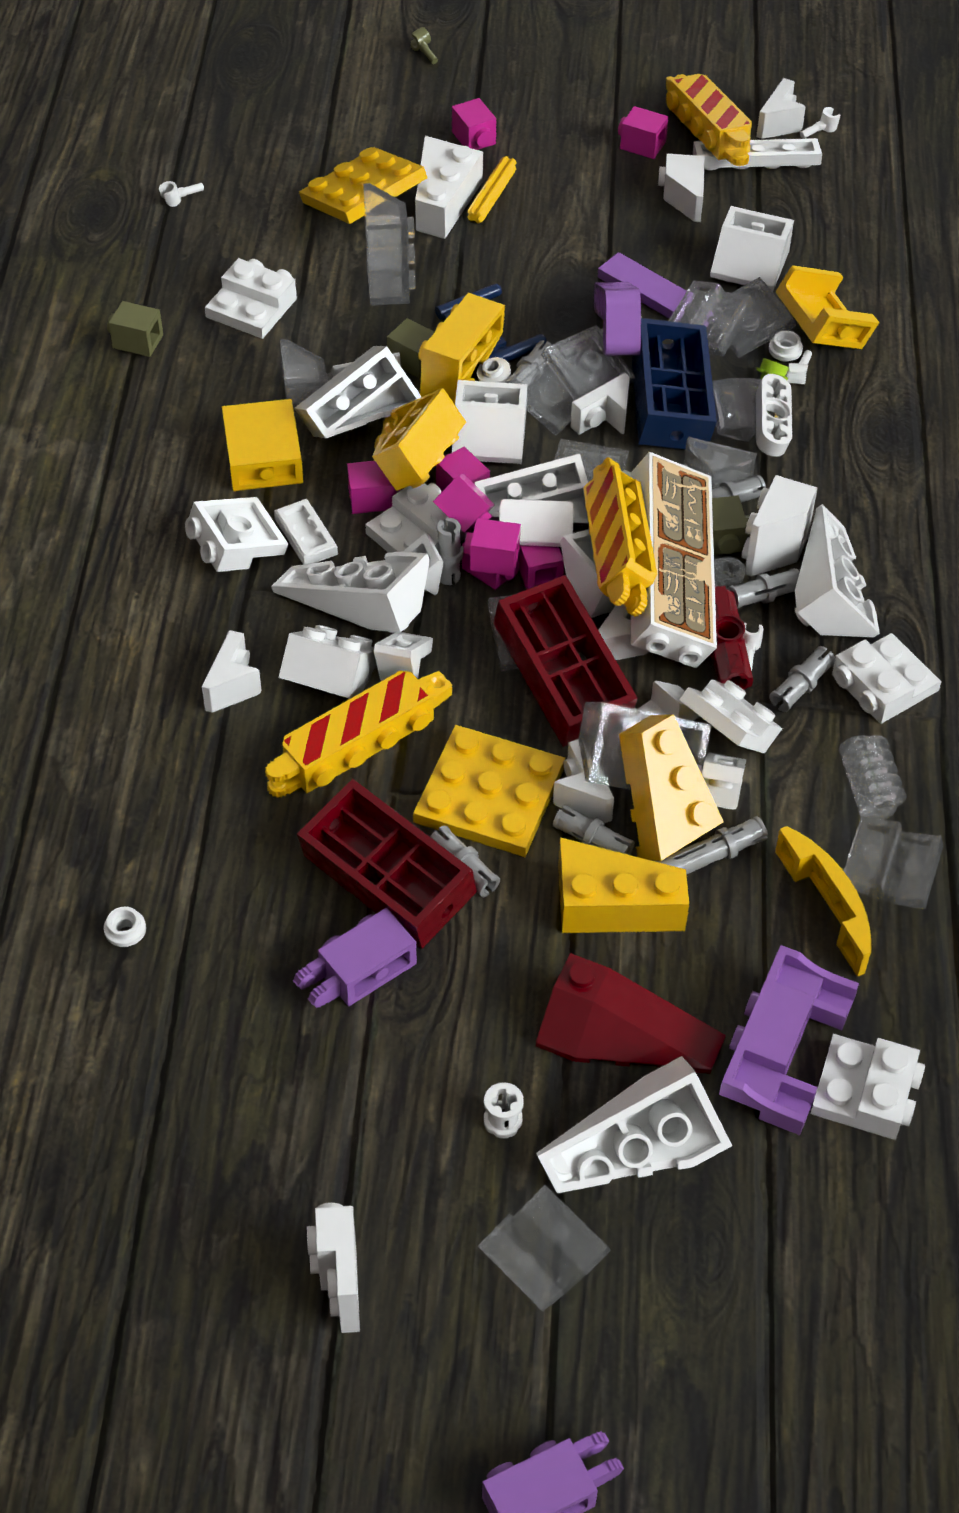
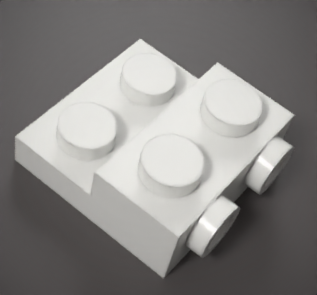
M238 258L221 277L222 288L205 306L206 318L263 339L296 301L295 279L284 269H279L275 272L264 268L263 264L256 259L245 261Z
M424 483L417 488H412L411 486L404 488L392 496L391 508L365 524L366 534L388 553L403 552L424 533L429 534L434 545H436L438 542L437 523L443 520L445 530V518H449L433 502L442 491L434 483L429 485ZM460 531V542L466 538L467 532Z
M257 497L193 502L190 515L185 522V531L188 538L196 539L201 546L200 554L202 560L205 563H212L217 572L249 569L253 558L285 555L288 542Z
M892 633L873 644H870L865 639L836 655L832 675L838 685L846 688L858 700L862 709L870 713L880 724L938 692L941 685V680Z
M711 679L702 692L688 687L679 699L736 745L757 752L765 753L783 729L773 722L776 715L758 702L754 706L743 698L746 692L730 680L723 684Z
M833 1034L810 1114L896 1140L901 1124L909 1127L916 1101L908 1099L910 1088L919 1090L925 1064L917 1062L920 1050L878 1038L876 1045L873 1046Z
M324 1203L315 1208L316 1226H307L311 1274H319L321 1290H328L331 1317L340 1316L341 1333L360 1332L353 1206Z

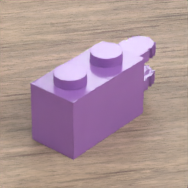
M385 908L375 915H367L359 921L356 927L343 935H337L327 940L322 948L318 949V958L307 964L306 967L298 970L293 982L302 990L325 978L326 981L310 992L308 998L310 1003L317 1008L340 996L349 1007L417 964L416 941L388 908Z
M602 1431L596 1432L575 1443H572L570 1438L558 1444L555 1440H551L536 1447L530 1453V1458L516 1465H513L512 1462H506L492 1469L487 1474V1479L482 1481V1499L489 1513H584L595 1507L597 1487L616 1478L624 1470V1467L619 1459L614 1458L587 1471L582 1460L601 1452L609 1443L606 1434Z

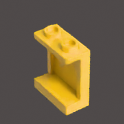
M791 266L777 288L776 294L811 342L863 349L878 326L879 321L873 314L853 312L846 309L835 294L836 289L843 280V276L839 272Z
M292 399L222 406L233 491L303 483L302 460Z

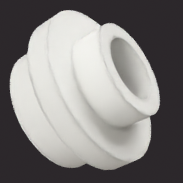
M792 331L776 333L769 343L770 354L780 361H793L802 354L803 345L801 339Z
M498 357L489 358L483 365L480 364L477 369L479 381L505 383L511 375L509 363L505 359Z
M131 907L114 909L104 923V933L107 940L118 947H129L138 943L146 932L144 917ZM124 927H130V928H131V929L126 930V931H119L120 929H122V928H124Z

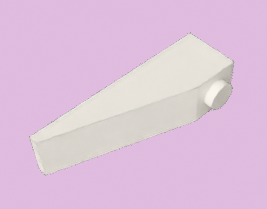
M823 504L816 508L795 588V613L805 626L811 625L820 635L874 638L880 634L876 610L873 602L869 599L865 601L861 589L866 586L863 576L858 573L856 567L851 562L856 559L846 529Z
M390 552L385 554V560L368 562L366 556L354 557L353 562L336 567L332 561L291 566L271 587L274 593L367 629L398 633L405 630L409 623L421 612L430 559L428 553Z

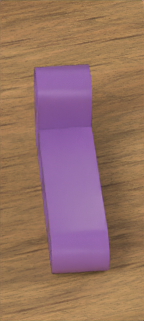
M596 282L594 284V310L603 319L604 355H640L641 298L639 288L629 282Z

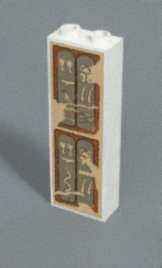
M648 452L630 473V477L641 483L657 576L653 584L646 589L647 608L638 617L631 615V645L697 668L717 648L711 476Z

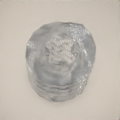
M854 736L845 740L839 747L849 782H851L850 787L859 808L858 812L860 817L867 822H879L889 818L907 797L905 790L901 788L902 780L897 775L898 769L893 762V754L888 750L889 742L883 736Z

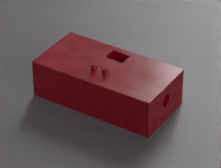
M566 575L498 601L493 624L563 747L567 746L571 741L587 738L621 724L623 718L633 712L638 697ZM583 651L587 660L582 661L578 653Z
M354 779L349 781L297 833L303 854L308 860L375 913L388 908L421 949L477 892L473 870ZM372 877L379 883L374 885L369 879Z

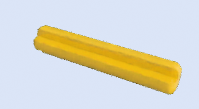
M507 156L501 158L468 209V219L471 222L475 221L479 224L484 221L516 171L515 165L517 162L514 158L509 159Z

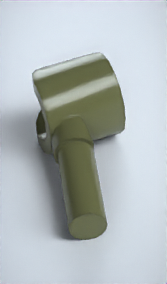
M420 27L412 32L414 39L411 40V48L414 51L420 49L432 64H436L438 59L427 45L431 42L430 34L424 27Z

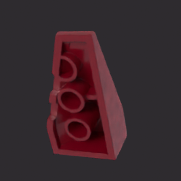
M570 953L553 987L536 1040V1047L574 1062L590 1063V1059L616 1061V1066L630 1067V1063L653 1064L660 1068L682 1056L696 1073L711 1074L726 1035L611 968Z

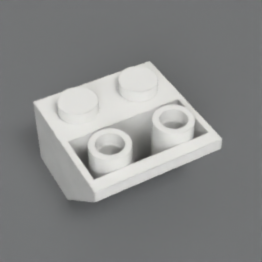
M731 206L722 225L710 277L773 292L790 250L794 220Z
M458 380L455 406L466 423L458 433L459 439L452 445V453L465 446L482 462L522 464L527 411V384Z
M775 475L770 488L764 487L762 489L757 504L759 511L758 513L752 512L750 514L745 533L750 534V537L747 538L741 555V558L747 559L745 575L754 576L798 561L809 536L817 487Z
M316 625L315 628L304 627L303 631L289 633L279 678L350 699L363 692L377 665L374 647L371 646L372 640L356 635H351L350 638L336 636V629L322 625Z

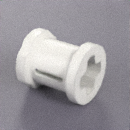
M497 1083L492 1085L484 1096V1107L486 1109L484 1113V1126L489 1133L494 1134L498 1138L512 1137L522 1126L523 1095L515 1085ZM499 1094H502V1101H498ZM505 1121H508L507 1127H505Z

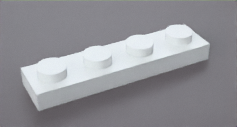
M817 138L750 140L749 162L740 167L731 164L727 159L718 160L706 149L702 141H694L693 155L705 156V170H716L725 167H733L740 170L749 167L776 169L780 166L807 168L811 165H821L822 152Z

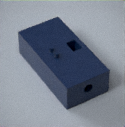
M641 318L640 355H632L638 443L641 445L707 452L717 419L706 325ZM672 339L673 343L663 344L662 341Z

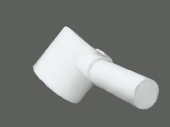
M831 107L824 108L820 121L801 131V138L804 139L821 130L834 132L837 129L841 115L832 116L834 109Z
M167 181L159 186V191L166 204L175 207L181 202V197L204 191V186L202 183H198L184 188H177L174 182Z
M804 351L799 364H788L787 381L789 383L805 384L806 371L812 356L811 351Z
M744 623V640L752 671L754 653L761 646L764 629L759 624L758 632L750 633L746 631V623Z

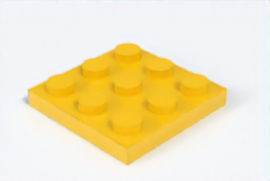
M370 147L361 151L359 157L354 160L337 165L330 174L311 180L306 188L299 191V194L304 204L351 224L427 179L424 166L376 147Z
M455 725L413 812V822L436 830L445 825L450 828L455 836L526 857L554 793V783L560 779L564 770L563 762L565 757Z

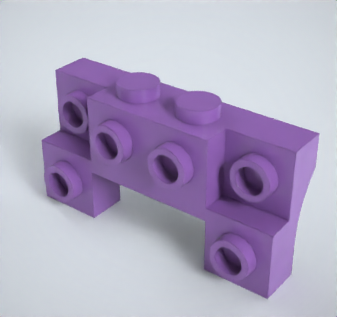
M780 945L761 992L752 991L744 1012V1015L749 1016L746 1027L738 1025L734 1032L729 1049L735 1052L722 1080L719 1095L759 1110V1120L800 1135L818 1087L786 1074L809 1018L842 1030L855 999L859 983L833 974L814 964L801 952Z

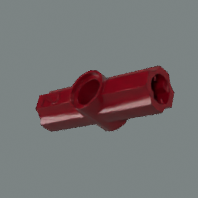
M725 586L715 587L717 648L710 654V658L714 660L718 682L725 684L727 680H730L744 690L753 684L752 671L744 640L745 624L739 618L734 592L729 591Z

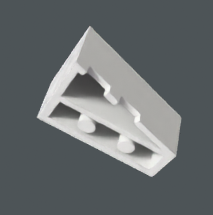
M425 136L421 166H424L427 179L417 185L415 198L416 231L445 239L483 183V152L467 146Z
M373 346L297 405L294 410L314 437L329 438L366 425V423L389 417L393 409L420 398L421 395L388 347Z
M580 453L475 482V485L495 504L489 511L493 516L490 520L499 521L500 501L502 499L568 501L574 504L573 530L584 531L589 529L583 490L588 480Z

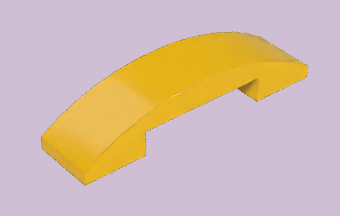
M788 826L781 828L775 850L776 854L795 882L810 877L841 924L836 945L857 977L865 974L871 954V933L868 917L857 890L842 868L820 846Z

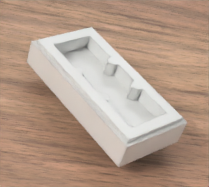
M307 499L274 510L276 522L303 565L317 563L338 555L336 543Z

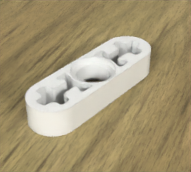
M768 374L763 377L756 391V444L767 455L781 456L785 453L792 439L791 385L785 378L779 375ZM766 411L776 413L781 419L769 415Z

